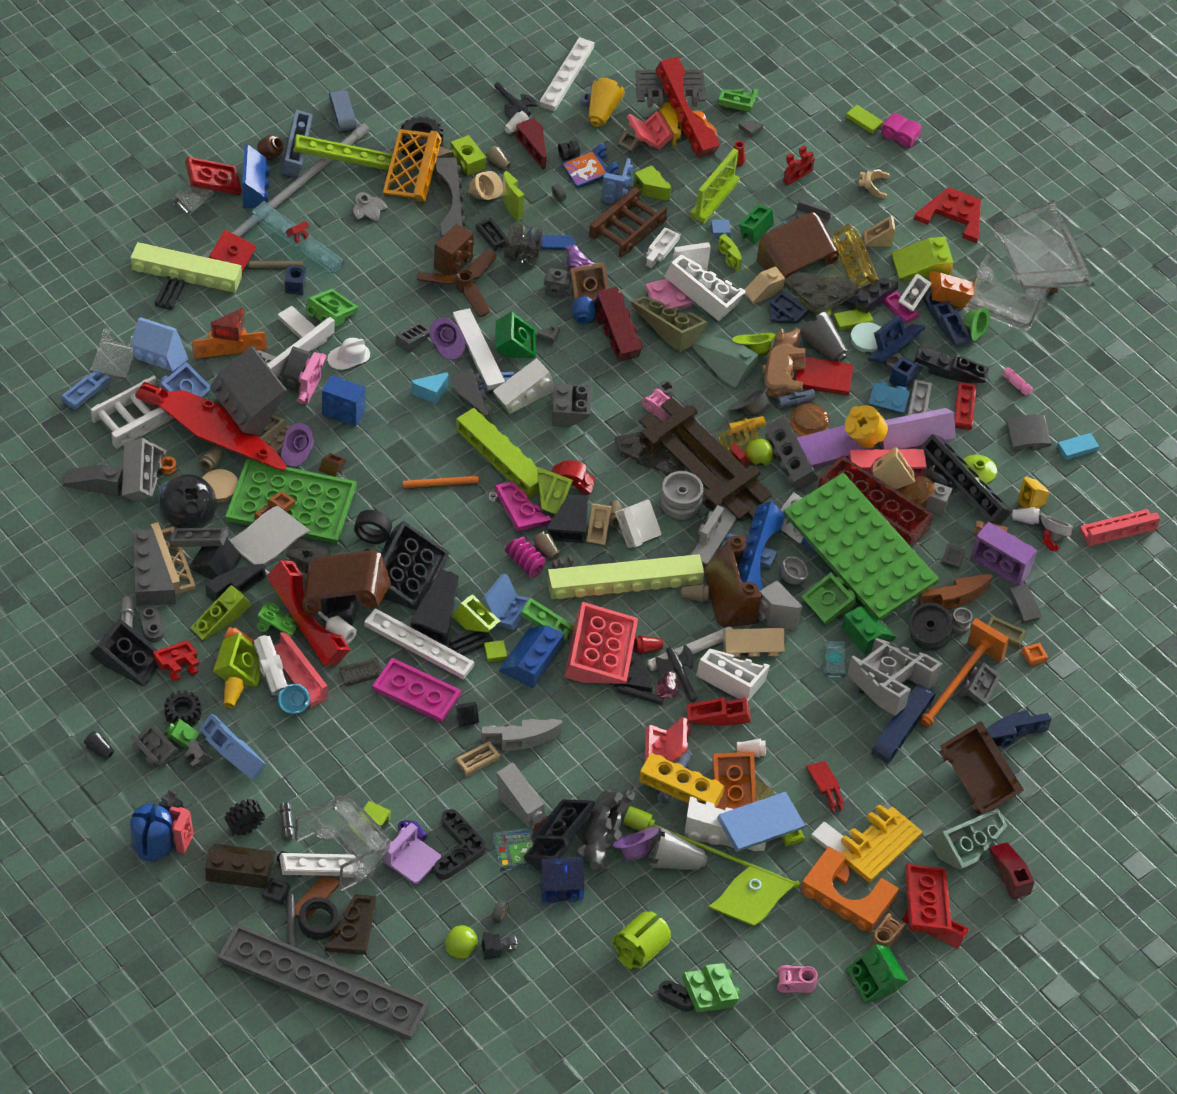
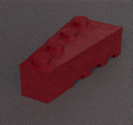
M617 286L597 291L594 299L596 312L598 313L597 320L600 325H604L606 338H611L610 346L618 362L639 357L643 349L642 341L636 335V326L630 320V311L624 305L622 292H619Z

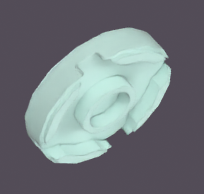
M870 322L856 325L851 332V344L860 352L874 353L878 350L874 333L881 327Z

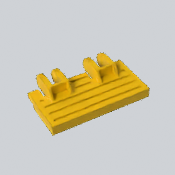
M879 804L875 807L876 814L871 812L867 815V819L872 825L866 831L861 833L856 828H853L849 831L852 839L846 835L841 838L842 845L847 848L841 852V854L846 856V864L869 884L918 840L923 833L922 830L893 806L887 810Z

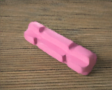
M1007 367L1003 370L1002 376L1007 380L1010 379L1009 382L1018 390H1021L1025 396L1032 392L1033 388L1028 383L1025 384L1026 381L1014 373L1011 368Z

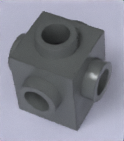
M550 268L549 275L546 274L544 278V285H547V296L564 298L565 291L570 286L568 271Z

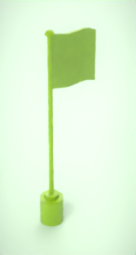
M633 806L629 807L623 821V825L637 831L654 826L660 828V826L655 825L654 815ZM672 832L693 845L748 867L732 881L721 897L708 906L712 910L751 926H756L768 916L785 894L793 887L798 888L800 886L798 880L797 882ZM750 880H760L761 888L758 891L751 890L749 887ZM757 882L751 883L753 887H759Z

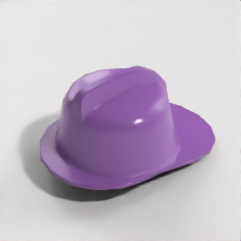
M448 318L435 320L430 327V336L439 353L446 359L454 360L459 358L464 352L465 341L458 327Z
M296 423L290 426L286 432L281 458L288 466L295 467L301 465L313 448L312 432L306 424Z
M654 826L623 836L613 844V847L619 848L624 859L627 861L643 858L650 851V839L660 829Z

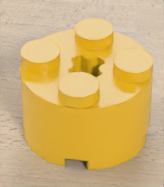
M872 406L853 407L845 421V431L862 448L875 447V444L881 443L885 439L888 432V426L884 418Z

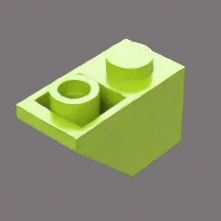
M653 166L634 173L633 185L640 190L642 196L665 201L670 200L671 186Z

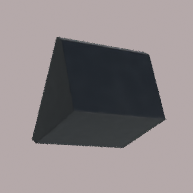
M226 538L223 546L201 547L190 564L189 569L212 580L219 575L233 570L242 555L231 541Z

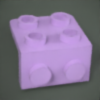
M410 823L406 828L403 827L399 831L393 842L389 841L384 848V863L413 884H418L435 867V863L441 858V855L417 838L418 827Z

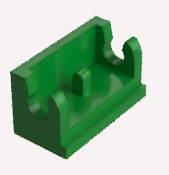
M757 204L739 223L742 238L745 239L747 233L750 236V242L755 244L774 225L773 209Z

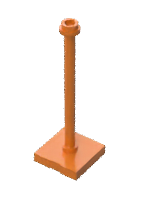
M977 618L974 619L971 624L968 643L977 649L927 714L923 713L920 716L921 719L919 721L924 727L929 728L934 724L933 718L983 653L1000 663L1005 658L1009 637Z

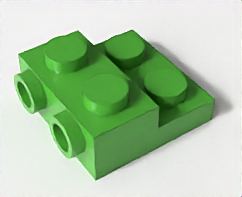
M329 289L310 297L305 310L309 316L319 319L321 323L331 317L335 320V328L344 324L346 317L357 313L358 306L335 290Z
M831 572L801 596L804 602L825 625L838 615H845L857 605L855 600L857 596L851 589L847 590L844 587L845 583L839 576L835 577Z
M724 963L706 965L703 970L684 972L682 975V980L697 1013L733 1008L739 1000L740 990L737 986L733 985L731 981L732 972L730 969H726Z

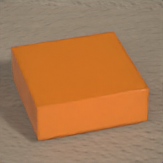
M1040 643L1022 648L1021 652L1029 666L1047 662L1048 656Z

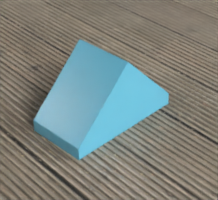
M447 372L412 380V394L434 404L438 403L448 388Z

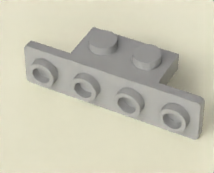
M717 505L714 511H710L706 524H702L699 528V543L691 555L700 554L702 564L704 565L714 556L737 520L724 505L722 507Z

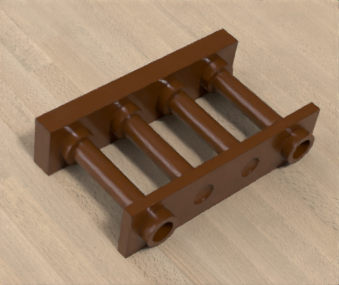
M634 187L590 224L589 237L595 240L598 236L603 235L620 246L619 257L622 258L625 254L630 253L638 243L659 225H663L666 222L667 207L664 206L658 212L640 201V190ZM637 207L650 215L651 218L645 221L629 210ZM622 216H626L641 227L635 231L619 221ZM610 226H615L628 234L629 237L623 240L607 229Z

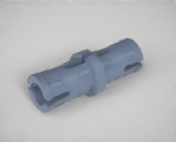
M813 389L799 393L795 391L790 395L777 397L778 407L799 406L800 403L815 401V392Z

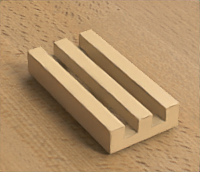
M488 741L457 757L455 763L460 766L461 771H464V775L467 777L499 760L500 754L491 742ZM474 757V759H472V760H470V761L464 763L465 761H467V760H469L470 758Z

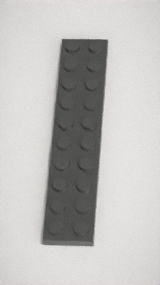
M238 923L218 955L219 962L410 1041L429 1007L428 1001Z

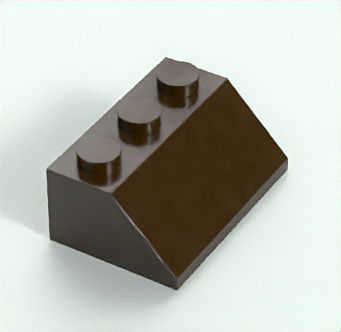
M213 843L209 849L205 866L206 881L265 889L270 880L275 851Z

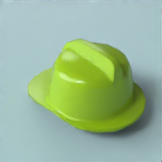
M774 333L738 335L733 337L732 341L744 345L760 357L768 355L772 347V340L776 335Z

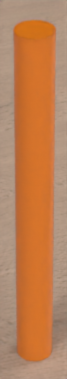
M478 476L409 480L403 481V488L479 483Z

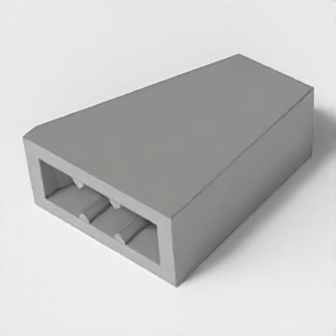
M513 762L496 772L499 800L523 823L531 827L545 818L543 802Z

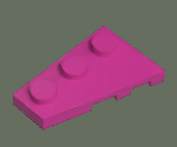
M513 481L495 486L494 490L517 532L547 526L552 521L549 516H545L541 512V508L537 504L533 505L527 499L528 496Z

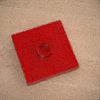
M224 230L209 258L241 265L243 272L257 246Z

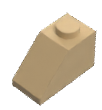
M775 266L760 272L744 289L746 291L744 294L753 305L776 296L781 290L783 291L785 278Z

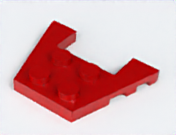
M948 187L916 212L914 220L928 225L934 214L941 215L967 225L962 238L977 243L979 239L981 199Z

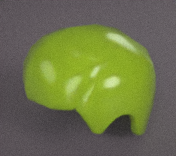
M765 439L752 440L745 448L748 460L754 465L762 463L767 466L774 459L772 445Z
M465 925L455 926L446 936L445 950L450 956L457 959L468 958L476 950L478 944L477 934L473 929Z

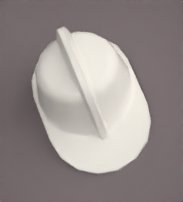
M348 338L340 347L335 348L329 353L327 361L332 368L345 370L367 362L370 358V351L365 346L363 339Z

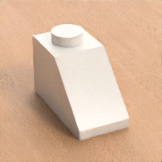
M916 274L898 302L913 312L932 283Z

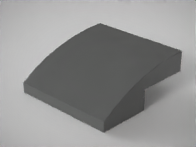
M1032 414L1007 418L1014 451L1032 446L1034 450L1052 446L1045 415Z

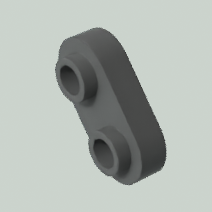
M151 606L143 608L139 616L145 639L149 642L162 640L164 628L159 611Z

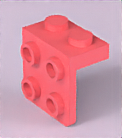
M658 111L645 122L631 114L627 115L628 124L635 130L636 138L641 142H646L650 147L660 150L674 137L662 114Z
M681 717L667 731L652 725L645 728V762L650 753L661 755L666 760L675 762L678 757L686 752L688 748L686 718Z

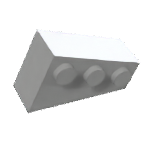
M144 438L124 443L122 496L134 502L153 496L158 480L156 477L157 471L162 467L160 462L167 450Z

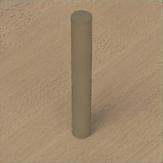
M249 261V268H287L288 265L303 267V261Z

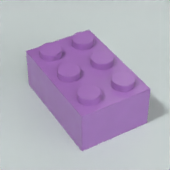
M988 522L976 536L971 559L1012 584L1019 586L1031 573L1037 550L1017 539L1014 535Z

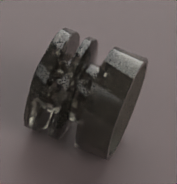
M512 223L505 244L504 259L516 262L519 256L522 255L523 264H526L529 259V264L535 266L542 251L543 229L538 228L534 235L535 229L530 227L528 233L525 234V225Z

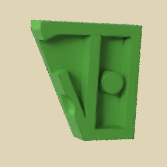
M743 89L722 90L718 99V105L751 113L758 89H753L749 93H743Z

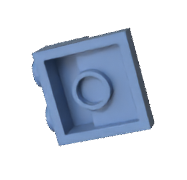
M187 362L171 371L172 374L169 377L165 375L158 382L160 384L159 388L167 392L185 390L204 397L211 391L210 385Z

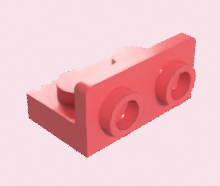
M171 806L169 812L172 819V832H174L173 841L176 844L177 852L185 854L194 835L191 814L185 808Z

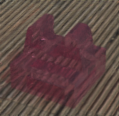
M669 671L658 679L657 696L665 698L667 696L676 697L680 694V691L676 690L680 686V682L676 680L675 673Z

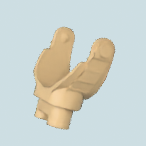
M881 170L867 171V173L860 172L858 186L865 187L864 189H867L875 197L885 199L887 194L880 192L873 185L872 180L877 178L888 179L890 175Z

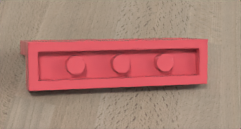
M1146 509L1082 525L1079 530L1088 546H1093L1156 530L1160 517L1158 513L1150 514L1149 510Z
M281 632L280 643L274 645V649L281 658L284 674L292 684H300L308 690L310 694V708L327 700V684L287 633Z

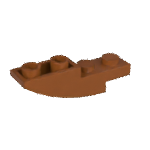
M992 574L960 577L954 580L953 586L929 588L919 595L918 605L928 602L938 603L945 607L946 610L965 605L977 599L990 588Z

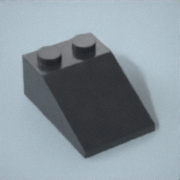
M121 618L111 626L90 652L105 667L141 686L147 682L158 668L157 663L152 658L153 652L157 651V649Z

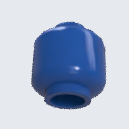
M581 296L573 302L572 317L580 324H588L595 318L596 304L591 298Z

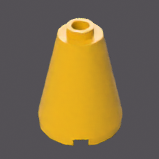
M599 78L598 81L596 79L593 81L588 120L594 127L603 126L624 98V88L617 86L618 82L612 79Z

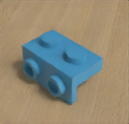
M883 381L874 382L868 405L904 414L910 392L902 386L894 388L890 387L889 383Z

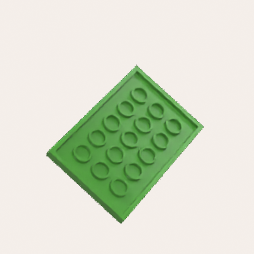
M246 459L225 519L227 522L250 526L256 521L254 519L255 513L267 506L271 497L282 491L296 500L294 506L287 513L311 531L303 535V538L337 545L357 487V481L286 467V470L281 471L256 460Z

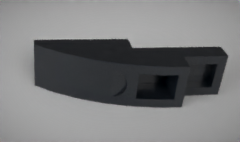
M921 344L918 347L914 362L928 367V373L959 382L985 383L989 372V367L958 354L952 358Z

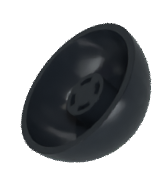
M186 474L173 478L165 485L160 495V509L163 516L169 523L178 528H201L213 518L217 507L216 494L212 486L205 479L196 475Z

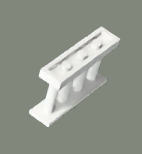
M155 376L145 379L141 383L91 408L92 422L95 423L101 419L112 431V445L116 449L124 446V443L133 441L174 419L161 407L150 411L141 400L135 397V393L143 382L157 386ZM134 403L144 416L134 419L125 409V406ZM118 411L129 424L119 428L108 415Z

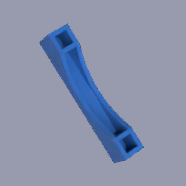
M772 501L757 506L746 539V548L741 555L738 566L741 582L755 583L759 591L763 589L760 575L763 548L769 537L776 531L781 530L785 518L783 512Z

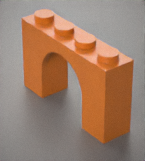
M828 846L802 881L801 892L806 897L821 903L824 908L831 909L842 919L854 923L860 930L871 934L896 900L899 888L881 878L865 898L850 900L842 897L836 892L832 882L844 866L846 856Z

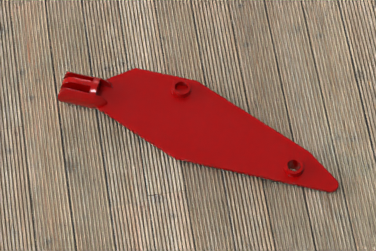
M143 382L135 393L137 399L161 407L196 437L278 470H286V464L271 446L255 434L242 432L227 410L218 403L185 390L167 392L147 382Z

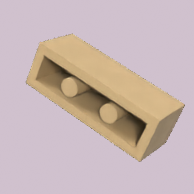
M784 628L723 630L724 653L734 655L733 657H741V653H748V657H756L764 652H768V656H779V652H785Z

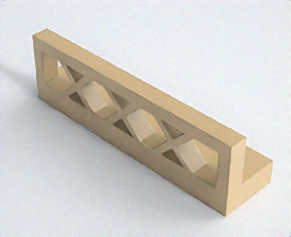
M158 522L151 524V529L153 528L171 577L175 594L196 589L182 547H171L169 542L164 539V536L172 534L175 528L170 527L161 530ZM170 548L178 551L175 557L170 555ZM175 563L183 566L180 572L175 569ZM180 579H186L190 584L180 586Z

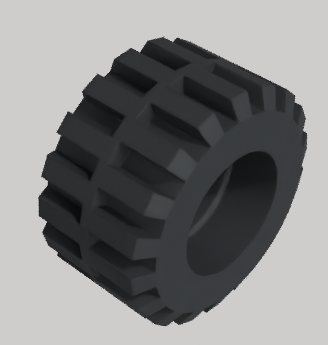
M418 116V118L412 117L411 120H406L401 125L400 129L426 133L438 131L442 139L440 146L443 147V128L435 119ZM403 135L402 137L403 144L412 140L411 136ZM422 137L417 143L421 147L427 143L428 138ZM413 143L406 149L409 153H412L418 147ZM405 149L401 151L402 154H405V157L408 155ZM422 152L413 156V159L417 160V162L423 158Z

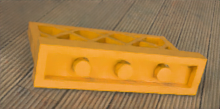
M399 129L383 189L384 195L413 198L419 202H426L442 140L438 131L426 133ZM403 135L411 136L412 140L406 144L402 143ZM422 137L428 138L427 143L421 147L417 143ZM415 143L418 149L409 153L406 148ZM405 149L408 155L399 160L397 157L398 153ZM422 152L423 158L415 162L413 156ZM411 158L414 164L405 169L402 164ZM401 165L404 171L395 176L393 174L394 169ZM418 168L419 174L411 178L409 172ZM407 174L410 180L401 185L398 179ZM395 181L400 186L394 191L389 190L390 185ZM413 183L415 186L414 193L406 192L404 189Z

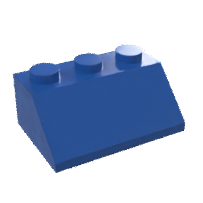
M249 145L244 146L243 208H262L265 205V201H268V191L265 190L266 188L269 189V178H266V176H270V165H266V157Z
M548 625L529 628L499 671L534 688L563 648L564 633Z

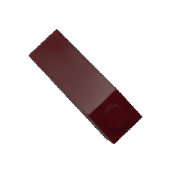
M535 118L517 124L515 137L542 169H546L547 156L543 126Z

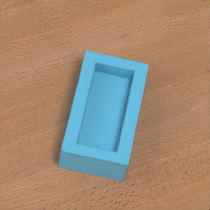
M1088 433L1058 442L1057 448L1064 459L1069 460L1096 452L1099 449V445L1093 435Z

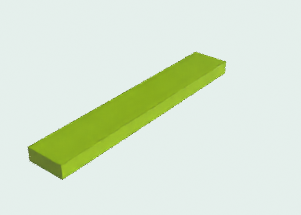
M298 134L295 136V152L389 170L393 154Z

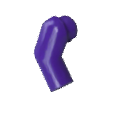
M402 820L398 823L399 830L403 827L406 828L410 823L417 826V838L422 842L428 837L416 821Z

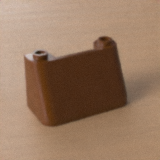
M810 212L766 233L759 241L756 261L765 270L776 266L784 276V286L796 280L797 271L821 259L826 264H834L838 261L839 251L820 217L815 212Z
M744 535L730 537L709 560L704 569L706 583L710 587V598L715 618L722 627L751 625L757 622L761 599L759 588L755 583L741 582L738 571L741 555L746 548Z
M375 550L314 558L308 566L302 606L305 616L319 613L322 608L321 599L356 595L358 602L364 607L379 606L391 584L382 555Z
M982 721L940 745L942 749L939 751L945 762L949 760L972 797L974 802L971 805L977 814L981 812L983 815L1024 791Z

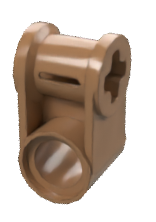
M888 913L880 926L875 930L871 947L878 944L891 948L895 941L904 933L907 924L900 923L892 918V914Z

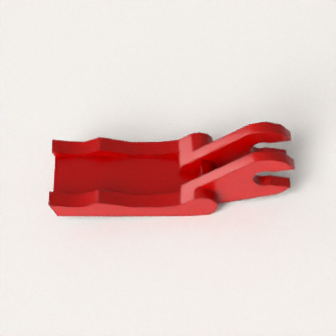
M822 761L806 765V769L817 785L820 795L825 793L830 810L832 812L836 811L833 807L836 806V803L840 810L844 809L842 806L844 801L839 792L840 785L827 763ZM832 791H833V793H834V796H835V799H836V803H835V800H834V798H833V796H832V794H831Z

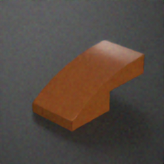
M280 491L269 499L267 506L255 513L254 519L257 520L275 506H279L288 512L294 506L296 500Z

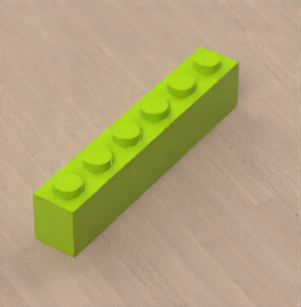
M472 408L457 418L456 431L510 482L513 481L528 496V499L539 493L538 467L518 447H515L507 436L502 435L494 424L486 420L482 413Z

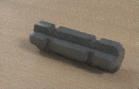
M281 803L280 815L283 840H293L291 804Z

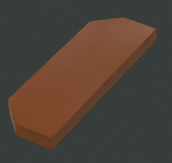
M332 876L321 877L295 905L296 917L298 918L301 906L307 900L314 897L327 899L341 882ZM312 909L307 913L306 921L317 909Z

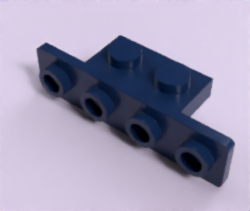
M901 317L893 318L874 333L878 350L868 357V361L876 363L885 362L889 356L897 353V350L907 345L913 338L919 336L925 330V326L911 324L904 328Z

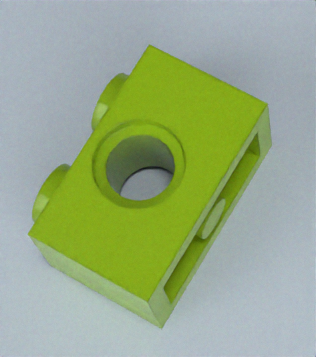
M469 135L451 142V158H457L461 171H464L467 176L486 169V156Z

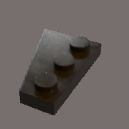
M354 895L343 914L344 917L340 924L333 931L332 938L324 947L326 952L367 955L376 896Z

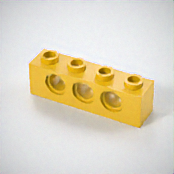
M650 753L640 771L639 782L688 804L690 797L697 798L698 803L705 804L707 801L714 803L716 808L723 796L724 785L717 780L708 779L699 772L688 770L679 763L666 760L661 755Z

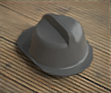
M762 387L753 394L733 403L729 410L741 408L750 416L762 414L771 407V403L765 393L768 387Z

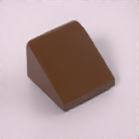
M329 453L322 458L319 470L336 477L346 463V460Z

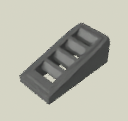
M419 321L396 334L395 343L407 352H410L430 336V327Z

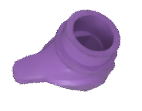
M576 245L565 247L568 253L567 270L569 272L571 268L593 264L578 250Z

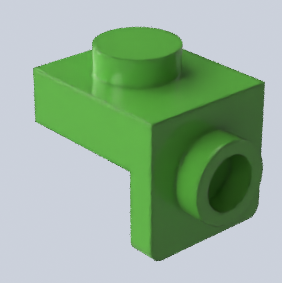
M181 719L175 723H170L164 731L166 733L165 736L169 740H173L186 750L189 749L188 744L193 739L196 740L199 734L197 730Z

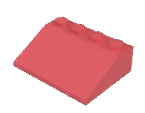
M582 602L575 618L564 678L581 683L626 684L638 618Z

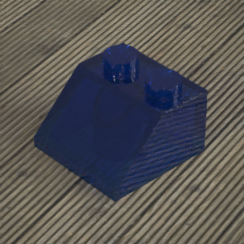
M583 857L541 859L539 882L542 902L556 903L558 901L575 902L583 900Z

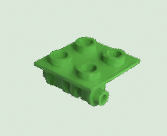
M266 602L257 616L260 618L257 624V629L260 632H266L270 625L292 637L298 626L290 613L281 611L273 603L269 604Z

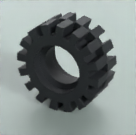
M179 690L177 695L174 692L171 693V698L168 696L164 703L166 721H169L170 724L181 719L191 727L192 723L196 725L197 720L201 718V703L198 700V696H194L193 692L188 694L187 690H184L182 694ZM179 706H187L190 708V711L187 713H177L175 709Z
M247 799L246 802L242 800L240 804L236 803L235 807L229 808L230 811H227L225 821L231 832L237 836H240V834L246 835V832L251 833L252 829L256 830L258 828L257 825H262V821L265 820V814L255 799Z

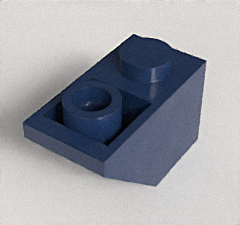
M901 357L892 368L889 383L907 388L923 369V366L909 358Z

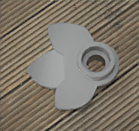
M361 192L355 197L356 205L353 208V214L357 220L366 216L378 222L380 211L386 210L387 206L382 199L371 197L368 193Z

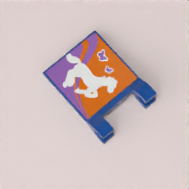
M604 143L599 144L591 152L562 163L563 168L577 189L602 179L605 173L619 175L617 170L619 166L616 162L609 164L606 168L601 160L607 156L605 152L607 148Z

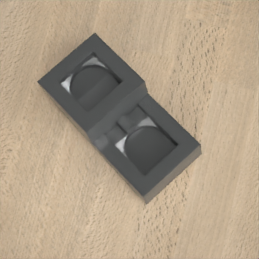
M1027 584L1008 588L1013 606H1017L1022 623L1042 617L1037 602Z

